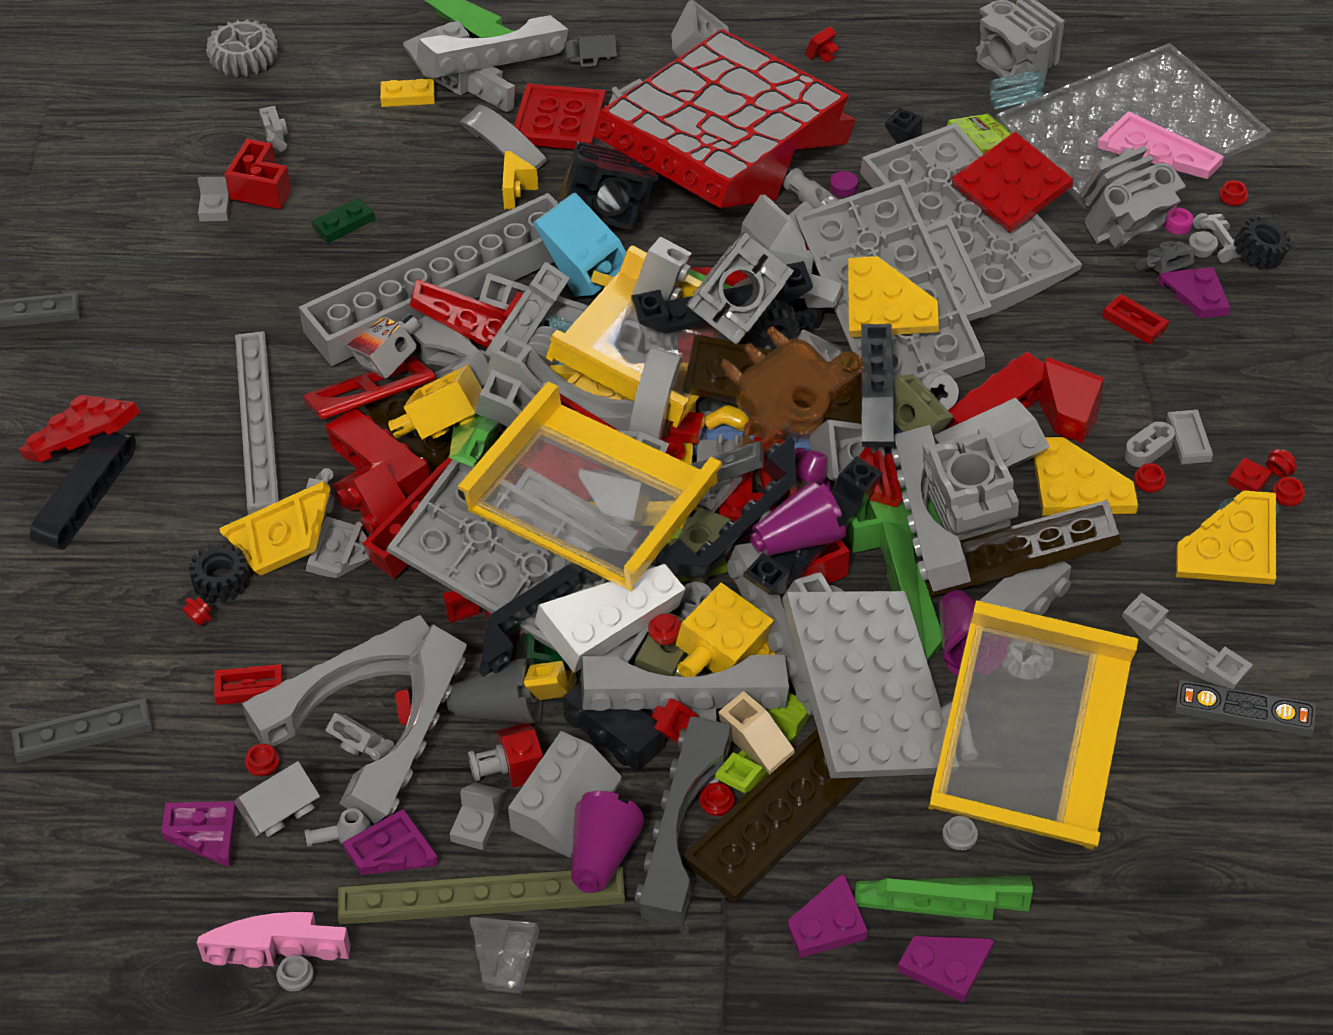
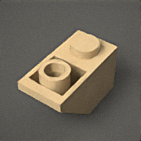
M745 691L741 692L718 712L721 723L731 724L732 741L769 774L795 753L794 748L767 710Z

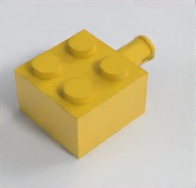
M469 364L416 389L404 406L406 414L390 420L388 423L391 431L396 429L393 436L398 439L416 429L421 439L430 435L434 439L445 434L449 430L448 426L457 422L461 426L472 421L476 417L475 411L483 389Z
M720 583L681 623L675 645L686 652L688 656L678 664L677 670L682 677H694L704 667L713 673H717L741 663L751 655H755L767 642L774 619L726 585Z

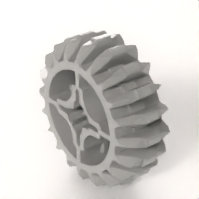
M237 19L235 23L227 22L226 26H218V30L212 31L211 36L207 38L206 51L212 68H216L218 73L224 72L226 76L234 74L238 78L240 75L247 77L248 74L252 73L257 75L258 71H266L267 66H272L273 60L277 59V39H275L272 29L268 28L266 24H260L258 20L250 22L249 19H246L243 22H239Z

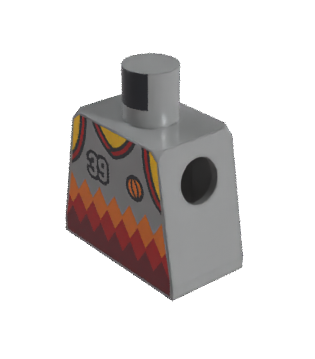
M410 313L406 314L398 322L383 317L346 346L361 367L386 379L416 349V343L410 335L420 327V324Z

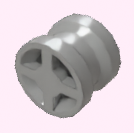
M691 582L684 586L685 591L680 604V613L684 619L712 592L705 583Z

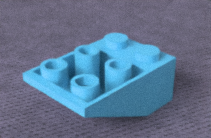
M572 193L533 222L558 269L570 278L567 285L574 297L594 295L604 287L590 282L593 271L613 277L620 271L626 255L621 241L577 193Z

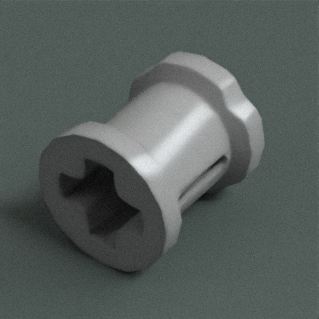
M502 744L496 745L495 749L476 754L473 751L468 752L470 768L475 782L480 781L483 776L499 772L503 775L508 774V766Z

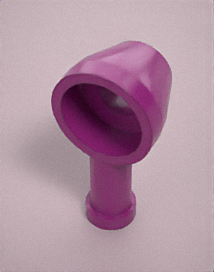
M802 447L796 448L795 462L798 463L796 466V476L807 482L819 479V484H823L827 476V456L815 450L806 451Z

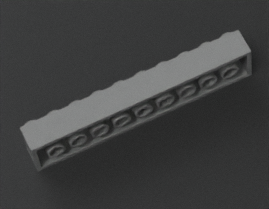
M549 193L542 195L299 306L303 332L328 363L333 366L353 357V354L346 345L381 318L387 317L398 322L408 313L414 316L416 320L426 316L409 306L416 279L476 299L481 295L487 273L514 281L540 269L545 261L549 264L553 263L554 260L533 222L555 207L558 202Z

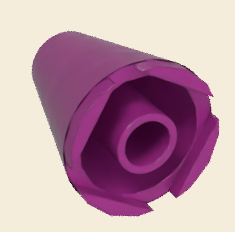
M819 479L810 481L752 527L753 534L750 535L751 543L756 552L762 551V553L770 556L833 543L845 538V525L839 527L837 518L842 516L828 487L825 484L818 486Z
M961 590L948 592L939 602L943 657L947 668L957 676L959 675L969 626L976 603L966 592ZM985 631L982 632L973 674L980 672L981 676H984L1000 667L1008 655V637Z
M600 790L587 792L575 806L571 880L579 890L586 893H594L605 888L639 836L644 824L643 813L639 807L631 800H629L628 805L618 800L619 794Z

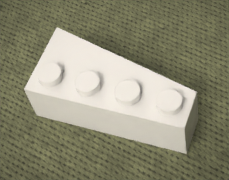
M663 564L646 570L635 583L632 592L610 581L539 604L534 623L575 673L582 668V656H602L646 628L650 620L656 616L668 614L679 607L685 588L667 565Z

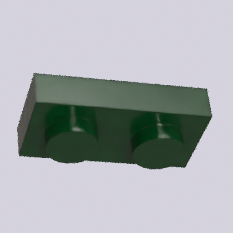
M358 197L312 220V226L329 244L374 221L375 215L374 211Z

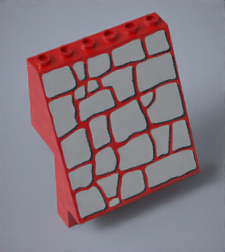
M720 29L601 109L593 136L719 208L754 204L760 195H766L772 201H776L794 150L847 144L856 119L843 112L848 94L726 30Z

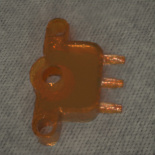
M771 327L768 329L767 334L777 348L764 356L751 343L747 344L744 347V351L755 364L744 373L735 365H732L729 360L723 361L721 364L722 369L738 386L735 395L736 403L750 419L744 426L739 448L757 442L749 437L757 436L761 439L760 443L765 454L776 442L780 443L792 433L808 434L816 430L822 424L828 406L857 384L864 366L860 355L852 351H845L827 362L807 341L801 339L788 340L775 327ZM842 369H849L852 373H847ZM793 401H803L809 405V408L798 407Z

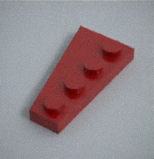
M416 279L414 283L410 307L488 348L505 322L501 318L505 312L504 309Z

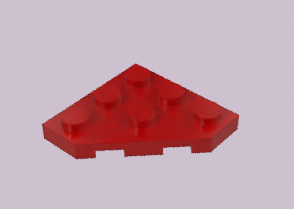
M81 395L73 399L70 407L63 413L53 416L44 429L30 435L26 440L27 443L18 450L26 460L43 462L52 458V451H59L64 448L70 451L91 442V435H98L103 432L109 435L119 431L140 411L135 402Z

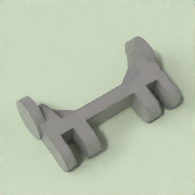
M1201 213L1193 219V226L1196 229H1211L1224 247L1217 254V258L1221 263L1228 262L1232 258L1241 257L1243 253H1237L1235 250L1237 248L1234 246L1235 240L1227 232L1230 224L1222 214L1207 215L1206 213Z

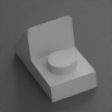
M198 177L201 193L198 210L199 220L228 221L231 199L229 198L225 177Z
M474 782L460 791L462 807L451 829L450 840L454 843L484 850L507 797V790Z

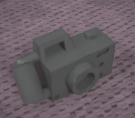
M615 34L578 36L576 40L565 42L567 61L580 62V67L596 66L600 57L611 59V57L617 56ZM576 45H578L579 56H577ZM593 58V63L583 64V59Z
M1180 241L1162 242L1160 247L1148 250L1147 257L1137 260L1135 266L1139 271L1151 268L1163 274L1193 265L1194 248Z

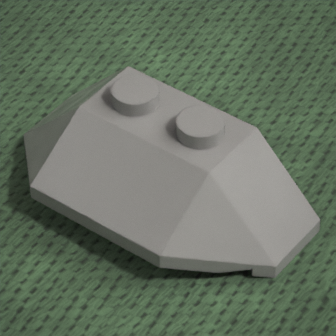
M760 195L742 223L741 234L746 232L785 265L804 261L808 273L812 274L814 257L810 250L806 251L804 240L795 223L766 195Z

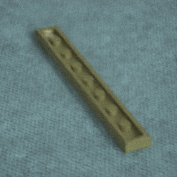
M622 867L616 869L603 890L594 893H586L579 890L571 880V870L338 887L339 925L625 904Z

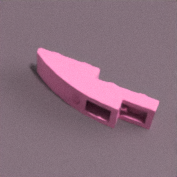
M286 912L254 916L215 928L199 936L197 940L203 962L218 966L225 965L226 963L243 964L250 968L274 967L277 954H282L286 957L291 955L314 956L323 960L348 959L351 947L345 927L316 926L313 912Z

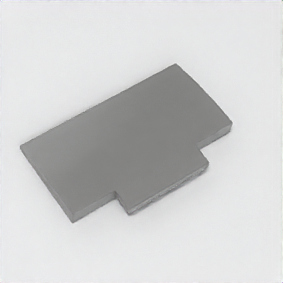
M956 123L862 157L860 174L872 188L902 178L904 179L925 227L951 218L991 303L992 314L1032 297L1081 269L1082 263L1037 213L1009 233L952 185L953 176L983 155Z
M903 178L795 215L807 247L814 257L813 261L819 276L842 284V293L833 309L859 369H862L861 337L850 338L848 258L878 256L938 300L939 332L892 335L893 382L898 376L914 374L921 381L924 375L935 370L944 371L951 375L953 379L986 369L985 355L969 321L992 314L991 303L951 218L925 227Z
M452 460L389 544L387 552L493 613L570 564L571 561L468 511L465 494L459 490L458 485L474 467ZM529 468L515 486L503 480L485 501V503L586 553L595 547L628 552L638 534V531L629 526L612 523V516L603 515L597 507ZM650 565L646 570L654 568V566ZM598 575L592 582L588 584L582 582L576 586L571 594L607 583V581ZM530 616L521 622L519 630L526 634H531L536 640L556 651L542 631L537 629L538 626L534 623L535 618ZM648 626L602 656H617L630 663L649 634Z

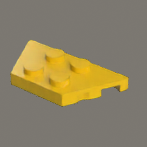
M322 481L219 528L220 533L235 545V549L240 548L248 565L254 572L262 576L316 551L330 486Z

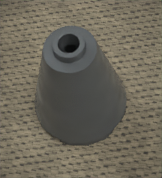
M521 657L511 661L505 669L498 673L492 671L485 677L478 674L453 684L451 693L446 699L449 711H453L455 716L459 718L522 724L539 722L542 716L543 700H539L524 684L530 665L535 664L530 657Z

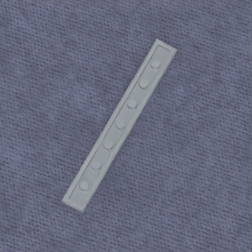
M264 331L235 335L247 510L249 515L279 501L267 346Z

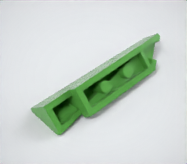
M424 0L431 5L438 16L451 22L459 20L464 28L480 38L497 37L514 32L502 26V17L466 0Z
M476 413V417L472 421L461 426L458 422L453 425L449 454L450 459L474 467L496 442L502 425Z
M882 521L880 546L888 568L887 578L892 591H906L928 662L932 655L938 653L942 648L941 628L925 580H922L918 563H915L912 536L896 526Z
M1029 876L907 880L887 878L877 881H857L855 902L857 907L993 920L994 908L1029 912L1033 885Z

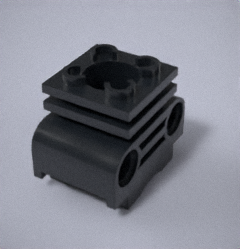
M577 141L559 192L558 204L572 193H577L605 224L632 230L633 227L640 228L642 225L640 220L654 181L657 182L659 176L651 168L632 160L633 158L619 150Z

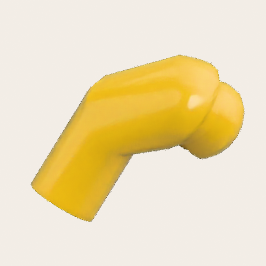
M725 405L705 416V424L710 431L722 424L729 425L738 431H746L751 424L749 415L744 410L731 405Z

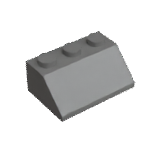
M1016 398L934 435L936 444L977 433L978 428L984 427L986 432H991L999 454L1008 470L1043 454L1050 447L1037 420Z
M561 731L509 805L511 831L572 858L574 810L577 802L587 792L600 790L615 793L622 782V776L590 743Z

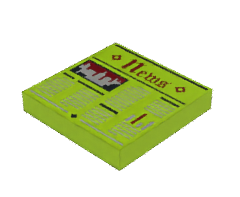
M990 114L952 119L947 124L949 126L956 123L983 154L1011 134Z

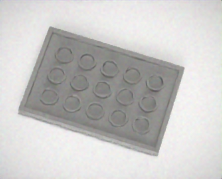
M906 591L786 592L782 601L830 777L854 778L936 774L947 725L941 715L942 709ZM956 755L954 756L951 774L959 768Z

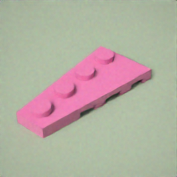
M1129 111L1098 139L1097 145L1099 149L1117 154L1122 153L1128 148L1135 150L1145 145L1147 151L1142 158L1151 155L1153 158L1152 164L1166 163L1176 171L1208 179L1222 165L1224 156Z

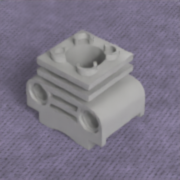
M997 0L980 8L979 13L983 15V18L980 22V45L976 47V62L998 74L1002 81L1011 88L1021 84L1027 90H1031L1044 83L1052 63L1054 65L1059 63L1065 20L1036 0H1017L1016 5L1007 0Z
M1145 145L1135 150L1128 148L1120 153L1119 157L1112 160L1110 158L1101 160L1095 165L1093 174L1085 181L1086 185L1080 192L1082 198L1090 195L1085 203L1088 207L1094 205L1085 218V224L1097 244L1110 240L1114 248L1126 244L1136 235L1149 234L1160 229L1166 221L1167 212L1175 209L1181 201L1176 193L1186 188L1176 170L1166 163H1158L1148 167L1153 158L1151 155L1142 158L1147 151Z
M744 232L725 251L693 292L694 295L686 306L727 339L737 344L786 284L785 282L794 270L786 266ZM741 271L751 279L753 293L744 305L736 307L725 298L723 283L732 272Z
M982 427L978 428V432L932 446H930V443L923 444V464L930 482L928 483V495L945 530L958 536L959 540H964L1011 526L1009 519L1018 516L1019 500L1013 490V479L999 454L990 431L986 432L985 428Z

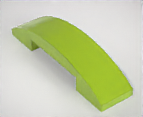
M789 692L786 707L768 710V713L791 745L810 717L804 705L798 701L797 696ZM741 750L739 754L733 752L715 773V778L746 793L752 790L769 773Z

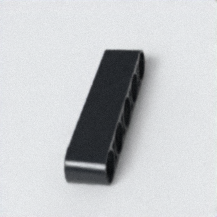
M118 431L109 435L106 432L98 434L34 519L30 528L31 540L60 550L65 549L134 455L136 449L135 437Z

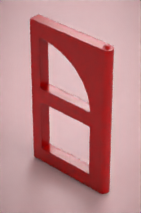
M415 357L405 359L389 377L405 371H409L412 376L378 387L374 382L385 378L373 372H368L302 396L305 404L323 420L434 381L435 374ZM356 388L362 392L351 396L333 397Z

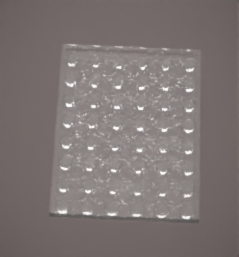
M1170 43L996 114V120L1010 133L1017 132L1073 178V186L1067 192L1088 212L1094 206L1088 207L1085 203L1090 195L1084 198L1080 195V192L1086 185V179L1093 174L1095 165L1105 158L1112 160L1120 156L1117 153L1097 148L1098 139L1128 111L1224 156L1223 160L1270 140L1272 131ZM1176 171L1180 178L1190 175L1187 173Z

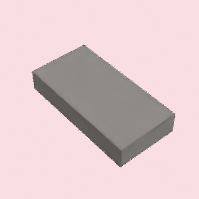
M1198 410L1168 412L1166 420L1175 430L1173 442L1180 463L1211 462L1213 453Z

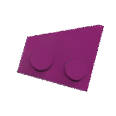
M1214 267L1159 273L1158 284L1161 287L1167 285L1176 292L1175 298L1182 304L1187 305L1190 311L1199 318L1229 315L1230 305Z
M234 801L165 803L161 830L163 839L218 864L230 866L237 807Z
M404 809L342 842L343 850L361 875L432 867L438 864L437 855Z
M845 875L838 876L787 921V929L799 958L866 940L868 936L867 928Z
M914 936L898 964L897 972L964 1003L993 949L994 940L988 938Z

